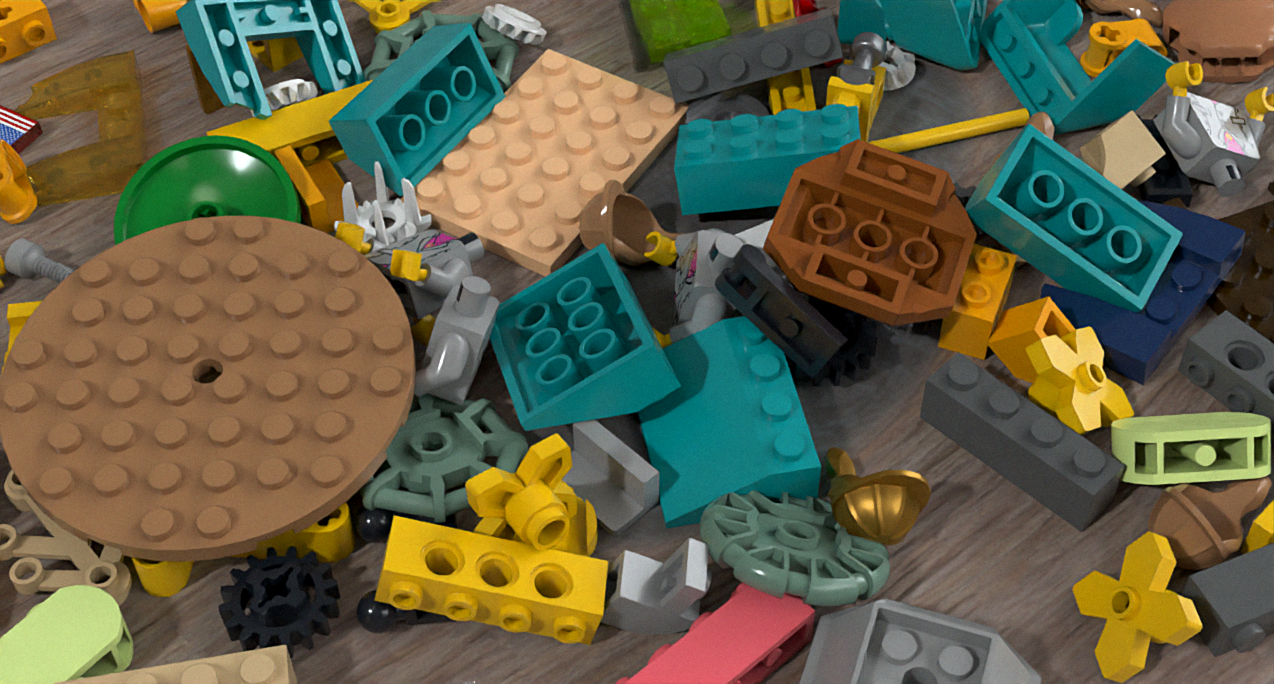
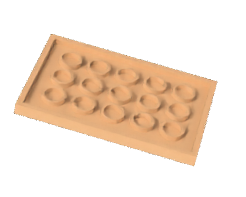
M547 49L504 93L505 98L496 104L494 109L414 187L420 215L431 214L432 226L459 238L473 232L478 236L485 250L545 277L561 268L583 243L580 238L579 219L587 203L595 195L604 191L605 185L609 180H617L621 183L625 192H627L678 134L679 125H684L686 112L689 107L688 104L683 102L675 104L673 98L550 49Z

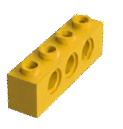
M394 516L384 551L374 601L388 603L402 610L417 609L446 615L448 618L456 621L470 620L500 626L509 632H529L553 637L563 643L590 645L603 617L608 561L554 549L538 550L530 544L527 545L521 542Z

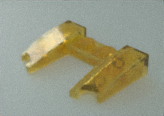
M134 50L99 57L71 66L33 84L31 87L33 94L27 103L19 105L15 110V113L31 120L98 110L99 142L62 152L26 167L30 183H34L39 188L35 193L38 207L123 193L132 176L148 161L142 79Z

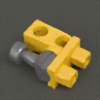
M863 32L855 37L850 49L853 60L845 59L844 63L837 68V77L831 76L827 87L826 106L831 104H843L847 107L858 106L861 140L868 142L869 131L883 98L886 67L878 65L883 61L887 51V44L881 36L872 32Z

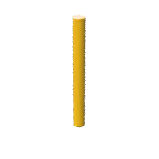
M1021 108L867 143L895 153H902L1024 126L1030 116L1026 108Z

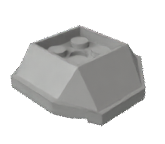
M885 598L821 616L799 684H1041L1042 677L993 627Z

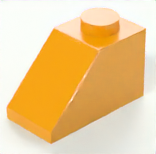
M1048 296L1002 311L987 344L1015 378L1034 384L1038 374L1026 352V347L1044 337L1057 335L1061 339L1076 329Z

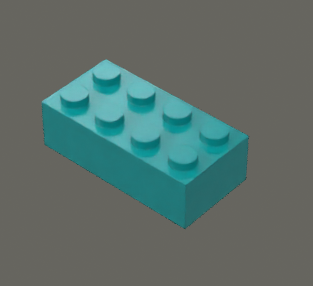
M831 104L825 106L822 110L802 112L798 109H786L778 112L776 115L756 117L753 114H741L733 117L731 120L712 122L708 119H696L687 125H679L674 170L682 216L780 206L795 168L818 157L838 152L840 147L857 139L861 140L858 106L847 107L843 104Z

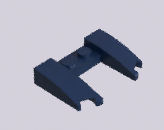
M1137 200L1183 233L1168 261L1169 265L1162 272L1143 309L1135 313L1098 298L1046 283L1041 289L1040 299L1049 296L1075 329L1090 326L1094 330L1104 351V366L1144 386L1241 256L1246 231L1212 217L1179 207Z

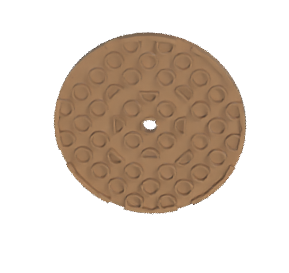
M259 216L195 218L156 228L127 239L85 262L57 285L30 315L15 339L0 380V435L2 445L15 475L32 501L62 529L87 543L93 540L103 545L120 549L122 555L156 561H199L247 553L258 549L256 544L258 542L273 538L293 529L295 534L325 518L348 501L369 481L387 458V448L396 436L399 427H404L414 397L416 356L409 320L401 300L380 270L360 252L323 231L300 223ZM211 366L216 371L222 373L212 383L203 384L197 382L201 375L210 371Z

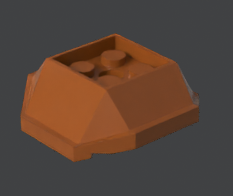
M857 139L840 147L838 152L818 157L795 168L766 237L763 250L787 276L796 291L896 328L909 323L949 317L977 233L965 208L955 195L956 188L949 172Z

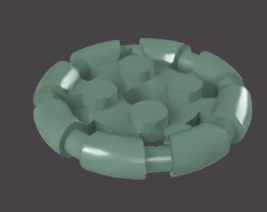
M750 491L749 494L743 495L729 492L712 501L705 508L701 516L699 534L701 541L709 546L708 554L721 568L732 567L734 569V577L758 591L780 599L783 598L784 593L803 597V604L849 605L854 603L856 599L866 600L874 596L884 587L889 578V554L885 545L877 541L849 535L846 532L847 529L840 527L838 522L835 521L830 503L808 495L803 500L788 496V492H782L779 503H774L758 491Z

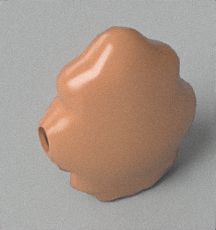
M1173 0L1163 9V38L1171 49L1179 53V63L1188 61L1189 65L1199 63L1202 66L1203 82L1230 84L1256 81L1261 75L1274 68V0Z

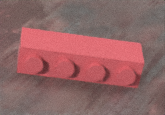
M742 582L732 592L729 600L713 613L708 611L700 615L691 625L686 635L673 645L665 644L661 646L651 656L647 666L633 677H623L615 684H759L812 640L815 610L808 604H803V600L799 596L784 593L783 598L780 599L758 591Z

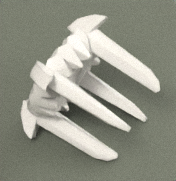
M379 162L374 164L377 200L370 203L366 200L363 206L359 205L356 209L352 183L348 182L343 187L344 222L365 228L363 242L372 238L390 245L421 233L431 225V214L420 215L414 187L409 180L401 179L404 202L399 198L389 201L388 187L385 185ZM383 217L392 218L396 222L393 226L386 229ZM335 221L334 229L336 231L338 224L342 221ZM373 221H375V228L371 226Z

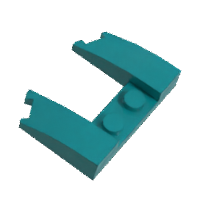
M190 0L176 11L186 40L203 74L225 107L231 108L236 104L253 110L254 117L260 120H266L272 116L247 44L248 41L295 37L312 74L324 94L366 82L338 0Z

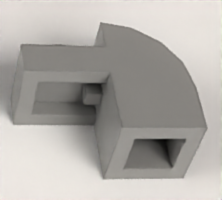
M688 538L664 563L624 550L608 566L604 611L600 622L626 631L646 634L668 635L689 629L699 617L700 600L706 595L711 583V569L707 568L708 544Z

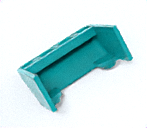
M879 0L885 15L886 35L890 41L894 40L899 48L958 71L977 68L981 49L980 30L985 21L988 0Z
M1003 0L983 22L980 30L981 43L1023 107L1028 110L1029 116L1031 117L1033 114L1041 111L1048 114L1055 128L1054 135L1110 124L1131 110L1135 112L1167 82L1165 77L1166 71L1170 66L1176 64L1148 45L1135 39L1110 65L1091 81L1066 45L1078 32L1083 21L1082 9L1075 0Z

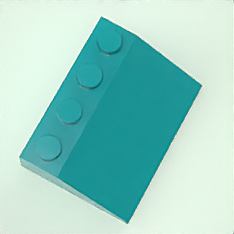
M604 242L499 304L490 340L520 424L525 431L635 413L652 403L662 400L667 394L681 387L628 279Z
M745 316L722 319L701 331L663 348L681 387L667 394L662 400L638 411L637 415L649 463L659 471V503L666 529L700 523L705 508L716 498L729 492L743 495L749 494L750 491H758L774 503H779L782 492H788V496L803 500L806 499L807 495L818 499L821 464L784 352Z

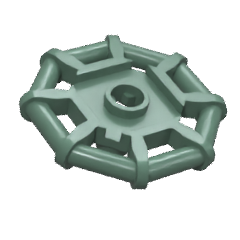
M430 10L421 11V16L391 31L382 30L375 37V51L370 66L364 71V77L366 81L374 80L396 60H389L390 56L397 53L399 54L398 57H400L417 41L413 40L414 37L420 34L423 36L433 26L471 23L477 38L481 37L485 41L479 40L487 59H497L495 68L492 67V70L503 93H505L511 87V70L513 61L519 54V48L515 40L506 38L499 31L490 28L482 19L483 14L477 12L471 16L432 14Z
M428 393L420 397L415 395L404 427H399L396 436L386 450L387 458L380 466L384 472L380 473L376 478L372 476L358 490L363 497V506L371 511L380 508L434 518V523H443L446 521L447 516L471 508L468 503L465 487L445 494V490L464 484L472 477L491 468L492 466L483 463L485 456L499 457L495 467L515 473L519 461L528 452L527 439L523 434L514 432L496 412L495 403L486 398L478 401L465 399L463 404L459 405ZM440 415H442V416H447V417H453V420H451V419H446V418H440ZM485 429L488 434H484L481 430ZM430 448L432 451H424V449ZM400 487H403V488H405V491H401V490H398V489H399Z

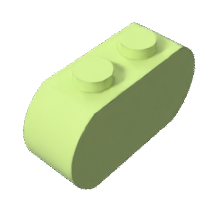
M1214 412L1119 419L1111 423L1112 457L1125 465L1121 481L1160 485L1256 479L1271 473V420L1262 415L1241 412Z
M73 585L58 589L44 602L35 605L24 619L0 638V684H54L123 672L130 665L133 657V640L117 602L110 594L100 588L89 585Z

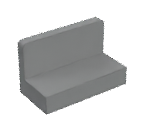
M597 420L576 422L573 424L574 450L571 452L572 468L561 481H565L569 487L573 488L576 496L580 497L585 503L587 499L592 504L596 513L597 524L611 536L616 537L659 503V471Z

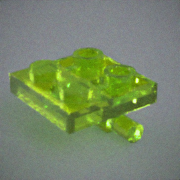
M629 0L632 16L652 64L663 61L667 53L732 35L731 28L718 0Z

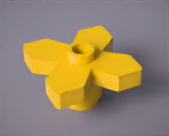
M1090 326L1076 329L1061 339L1057 335L1044 337L1026 347V352L1038 374L1035 383L1029 387V400L1081 436L1100 428L1101 425L1107 428L1116 420L1134 416V411L1123 389L1106 378L1102 368L1104 351L1094 330Z
M555 433L532 445L516 473L491 467L466 481L465 488L468 503L479 517H483L473 530L474 533L516 542L522 540L525 544L533 545L538 550L550 549L564 539L570 529L569 519L577 514L576 494L565 481H561L572 468L571 448L559 434Z
M1148 531L1127 546L1119 580L1094 570L1073 586V594L1080 613L1094 619L1106 621L1094 651L1102 675L1106 679L1123 683L1143 670L1150 642L1157 644L1167 642L1179 646L1202 629V623L1193 601L1166 589L1176 565V559L1167 538Z

